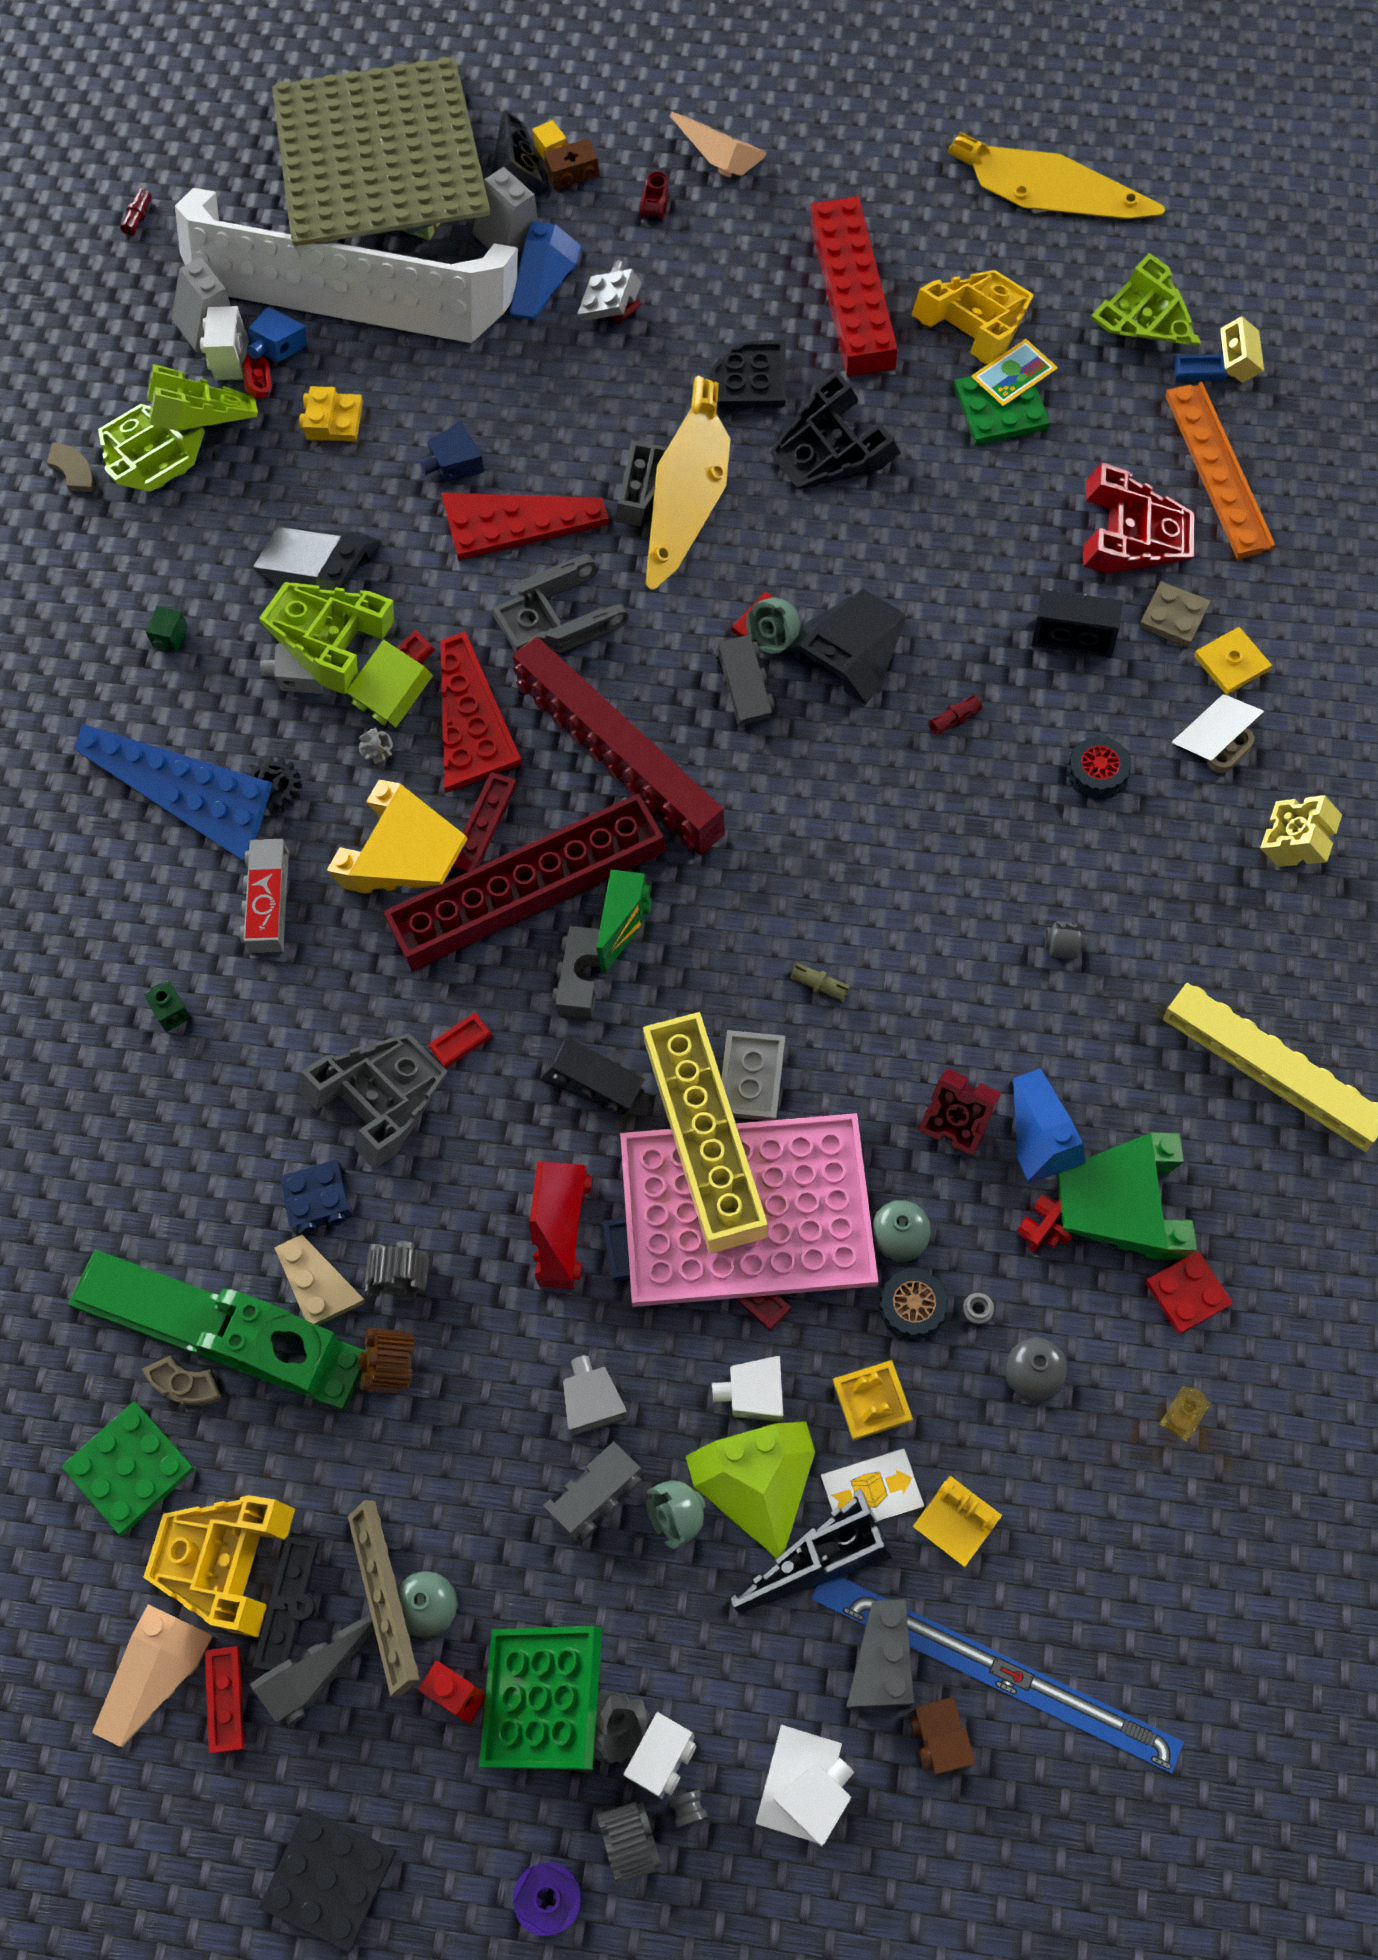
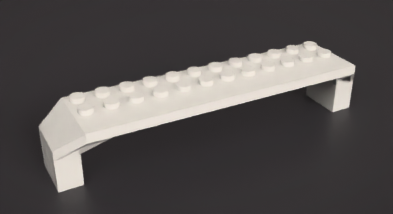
M193 188L175 205L179 249L184 264L187 265L201 257L224 286L228 297L473 343L503 315L513 301L517 282V247L494 243L481 259L446 264L328 241L294 246L292 245L291 234L219 221L217 197L214 191Z

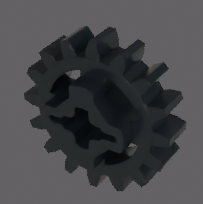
M273 756L269 757L268 762H264L260 758L258 759L259 765L257 767L252 764L249 765L251 773L243 774L272 782L273 785L266 808L269 809L271 814H274L275 808H279L284 812L285 804L293 806L292 798L300 797L298 789L302 788L303 785L298 769H295L292 762L286 764L283 757H280L277 762L274 761Z

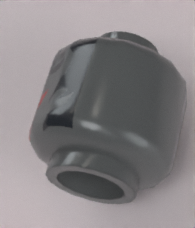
M1057 921L1052 927H1047L1045 950H1049L1051 957L1076 960L1079 957L1080 951L1086 952L1088 935L1083 934L1080 924Z

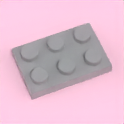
M727 1030L721 1080L734 1118L763 1121L777 1119L785 1036Z

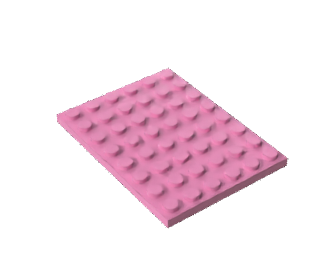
M857 1113L736 1123L768 1223V1238L709 1254L671 1129L620 1133L632 1307L878 1286Z

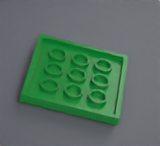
M597 1626L492 1629L479 1761L480 1768L592 1770L603 1628Z

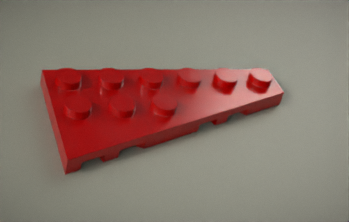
M466 632L440 640L445 793L488 778L491 772L498 774L522 765L521 757Z

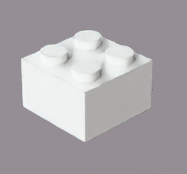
M238 306L208 307L207 317L203 318L205 334L200 339L201 351L206 354L207 368L212 370L215 380H244L242 363L247 355L249 339Z
M657 1712L623 1775L660 1799H663L665 1794L671 1796L680 1780L679 1775L676 1773L681 1763L688 1764L697 1746L693 1742L695 1738L693 1733Z

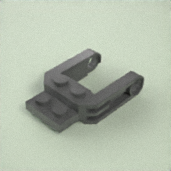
M584 554L521 580L516 598L492 608L494 618L515 652L538 636L556 654H561L615 631L627 623L629 620L628 612L623 604H617L604 610L600 608L560 625L558 616L546 598L584 583L596 575L598 566L591 555Z

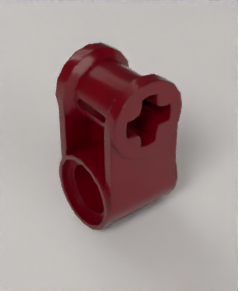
M654 171L647 176L644 192L640 199V217L644 218L647 215L665 220L669 187L668 177L664 172Z

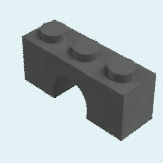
M569 926L568 936H563L561 951L565 953L563 962L559 961L557 966V978L560 979L559 988L554 987L552 995V1005H556L559 1016L593 1018L597 994L595 982L582 980L577 977V974L581 969L588 966L600 967L596 948L600 929Z

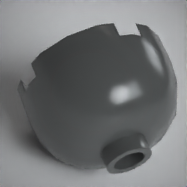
M1032 1337L1022 1340L1011 1349L1005 1361L1004 1374L1008 1386L1027 1401L1042 1402L1052 1399L1061 1391L1067 1379L1068 1363L1063 1351L1057 1344L1046 1338Z

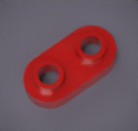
M247 354L242 363L245 390L252 397L263 399L268 396L272 387L269 362L264 356L255 360Z

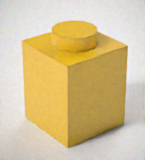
M553 120L532 129L534 147L543 160L545 151L567 145L565 135Z

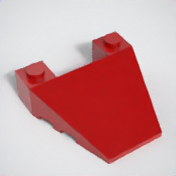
M1101 462L1086 480V501L1109 508L1108 530L1098 528L1084 544L1083 567L1108 574L1192 559L1194 557V512L1168 496L1162 498L1152 491L1153 487L1145 483L1142 485L1132 479V474L1125 469Z
M537 1161L530 1214L532 1245H537L538 1252L533 1253V1260L537 1262L535 1278L538 1287L575 1289V1281L581 1280L582 1262H578L575 1251L581 1202L585 1203L586 1193H591L592 1175H588L586 1165Z

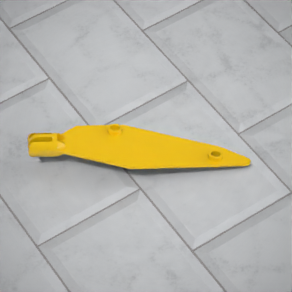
M962 132L958 134L947 150L949 155L974 168L982 188L1022 208L1121 219L1161 216L1165 212V207L1162 204L1061 154L987 146Z
M700 376L694 379L691 409L657 464L646 572V586L651 590L656 589L679 568L727 484L730 437L716 414L719 383H713L709 379L704 380Z

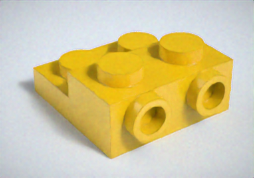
M310 386L309 393H304L303 406L306 409L305 414H300L299 417L300 429L304 430L306 439L356 442L363 406L362 395L337 394L335 387Z

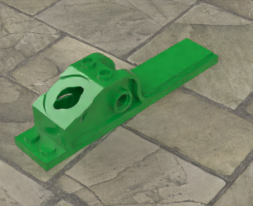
M96 1249L68 1302L71 1308L345 1411L362 1371L358 1370L359 1356L361 1352H366V1350L340 1341L334 1332L244 1293L223 1288L219 1295ZM272 1333L292 1340L296 1338L303 1341L304 1351L306 1352L305 1361L297 1364L295 1362L284 1363L277 1359L270 1340Z

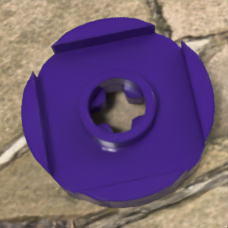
M547 1862L532 1866L519 1877L513 1891L514 1910L519 1923L526 1930L538 1936L560 1934L568 1929L578 1917L582 1904L581 1887L575 1875L563 1865ZM549 1889H552L555 1892L553 1898L557 1902L554 1907L549 1905L545 1910L540 1907L542 1900L538 1896L541 1891L547 1893Z

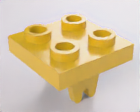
M892 1360L833 1379L832 1382L853 1441L913 1421Z

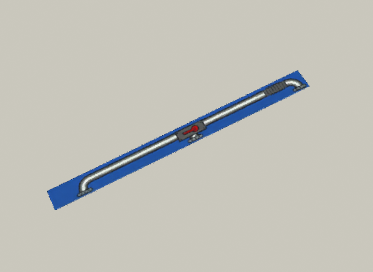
M842 1577L817 1585L811 1598L864 1625L867 1623L872 1601L888 1600ZM906 1608L909 1647L1159 1768L1173 1773L1184 1741Z

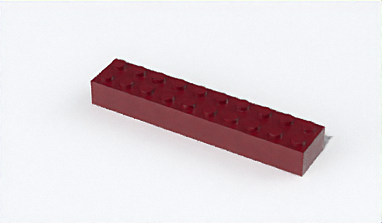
M538 636L512 655L515 666L513 670L517 676L516 685L524 695L529 694L541 711H547L559 728H565L570 732L571 738L577 745H583L587 748L589 755L595 762L604 764L607 772L613 779H620L631 796L639 793L652 815L657 814L670 832L673 833L675 831L689 850L694 849L701 856L725 835L724 808Z
M638 793L383 912L411 971H414L608 880L611 870L627 871L665 853L664 836Z

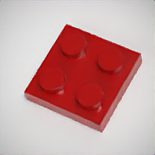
M1199 1251L1148 1278L1145 1282L1178 1335L1224 1311L1233 1304Z

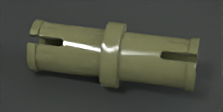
M799 962L796 964L795 967L797 968H794L791 974L792 980L813 988V992L818 994L822 992L841 1002L845 1001L851 985L829 977L825 971L818 972Z

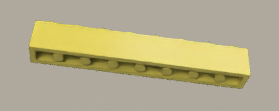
M1186 983L1167 1008L1163 1018L1164 1021L1364 1152H1367L1377 1139V1102L1369 1101L1353 1086L1345 1085L1338 1081L1330 1071L1318 1068L1309 1062L1308 1058L1302 1053L1294 1052L1287 1048L1279 1038L1267 1035L1258 1029L1257 1025L1251 1020L1243 1019L1236 1015L1228 1005L1216 1002L1207 996V993L1200 987Z

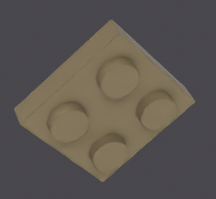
M1160 582L1140 622L1139 628L1189 647L1211 601L1167 583Z

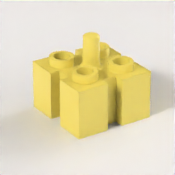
M1325 795L1305 798L1303 804H1299L1296 799L1276 801L1270 818L1274 826L1273 829H1266L1260 849L1277 867L1298 865L1302 859L1307 864L1325 863L1328 861L1333 842L1329 838L1337 833L1342 814Z

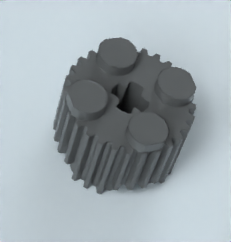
M406 1241L397 1242L396 1247L371 1244L367 1255L365 1292L379 1297L380 1292L396 1295L395 1300L400 1301L415 1300L417 1293H422L426 1289L428 1253L418 1251L417 1249L414 1250L415 1244Z
M633 1802L597 1814L616 1885L656 1871V1868L662 1867L653 1835L646 1837L652 1831L643 1802L639 1804Z

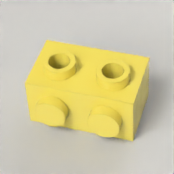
M1242 316L1222 327L1220 331L1224 365L1228 374L1244 383L1262 373L1264 365L1259 330Z

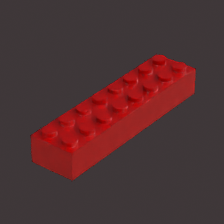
M859 196L811 203L810 226L846 376L896 369L898 349Z

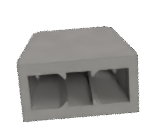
M281 643L275 646V660L260 661L262 677L275 676L280 690L323 693V686Z
M589 1356L573 1359L571 1364L575 1376L563 1380L567 1423L571 1436L628 1419L626 1408L606 1368L601 1367L593 1370Z

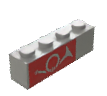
M284 839L250 840L249 851H245V865L248 867V875L243 877L246 901H242L241 909L242 916L245 918V924L240 927L241 943H245L250 953L284 951L289 851Z

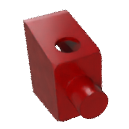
M437 1660L418 1688V1691L468 1724H471L486 1696V1693ZM471 1698V1701L469 1702V1704H468L467 1707L465 1708V1705H466L467 1701Z

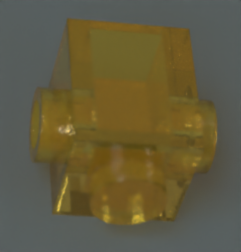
M1182 1386L1159 1424L1187 1441L1193 1435L1211 1403L1196 1388Z

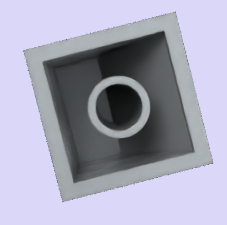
M502 167L484 180L490 215L475 218L472 232L488 249L495 243L517 247L519 252L524 249L531 222H538L535 195L505 167Z
M201 257L179 268L172 312L173 322L197 353L201 350L200 339L205 334L203 318L207 317V308L231 306L226 289Z

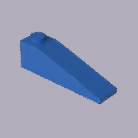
M531 222L524 245L510 317L535 320L550 301L549 297L556 288L559 289L562 286L566 275L572 273L576 268L582 250L581 245L556 224Z
M1040 1068L1013 1078L1017 1159L1028 1184L1085 1164L1083 1142L1042 1069Z

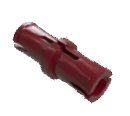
M145 189L142 195L143 190H137L133 202L126 209V217L120 225L121 231L126 235L129 234L131 229L130 236H133L140 221L144 220L146 216L145 210L152 199V195Z
M972 695L960 704L949 706L943 714L929 720L930 730L934 735L938 736L952 726L963 724L966 718L982 710L983 707L980 699Z

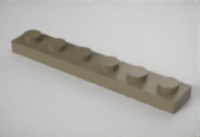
M364 1500L348 1516L390 1696H402L419 1681L418 1667L415 1663L410 1636L403 1615V1607L400 1603L395 1575L392 1571L388 1547L385 1543L376 1502Z

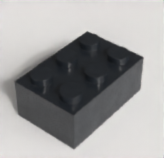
M1041 589L1031 646L1112 658L1120 629L1123 600H1116L1111 597L1088 596L1083 593L1060 592L1056 589Z

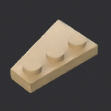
M303 1235L274 1247L305 1320L321 1325L366 1303L363 1297Z

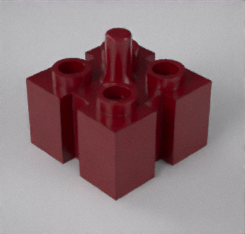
M947 1068L938 1080L931 1097L932 1103L927 1108L918 1131L937 1140H941L943 1135L953 1139L951 1146L974 1155L981 1144L989 1125L988 1121L995 1111L1002 1092L982 1083H979L977 1088L967 1085L968 1077Z

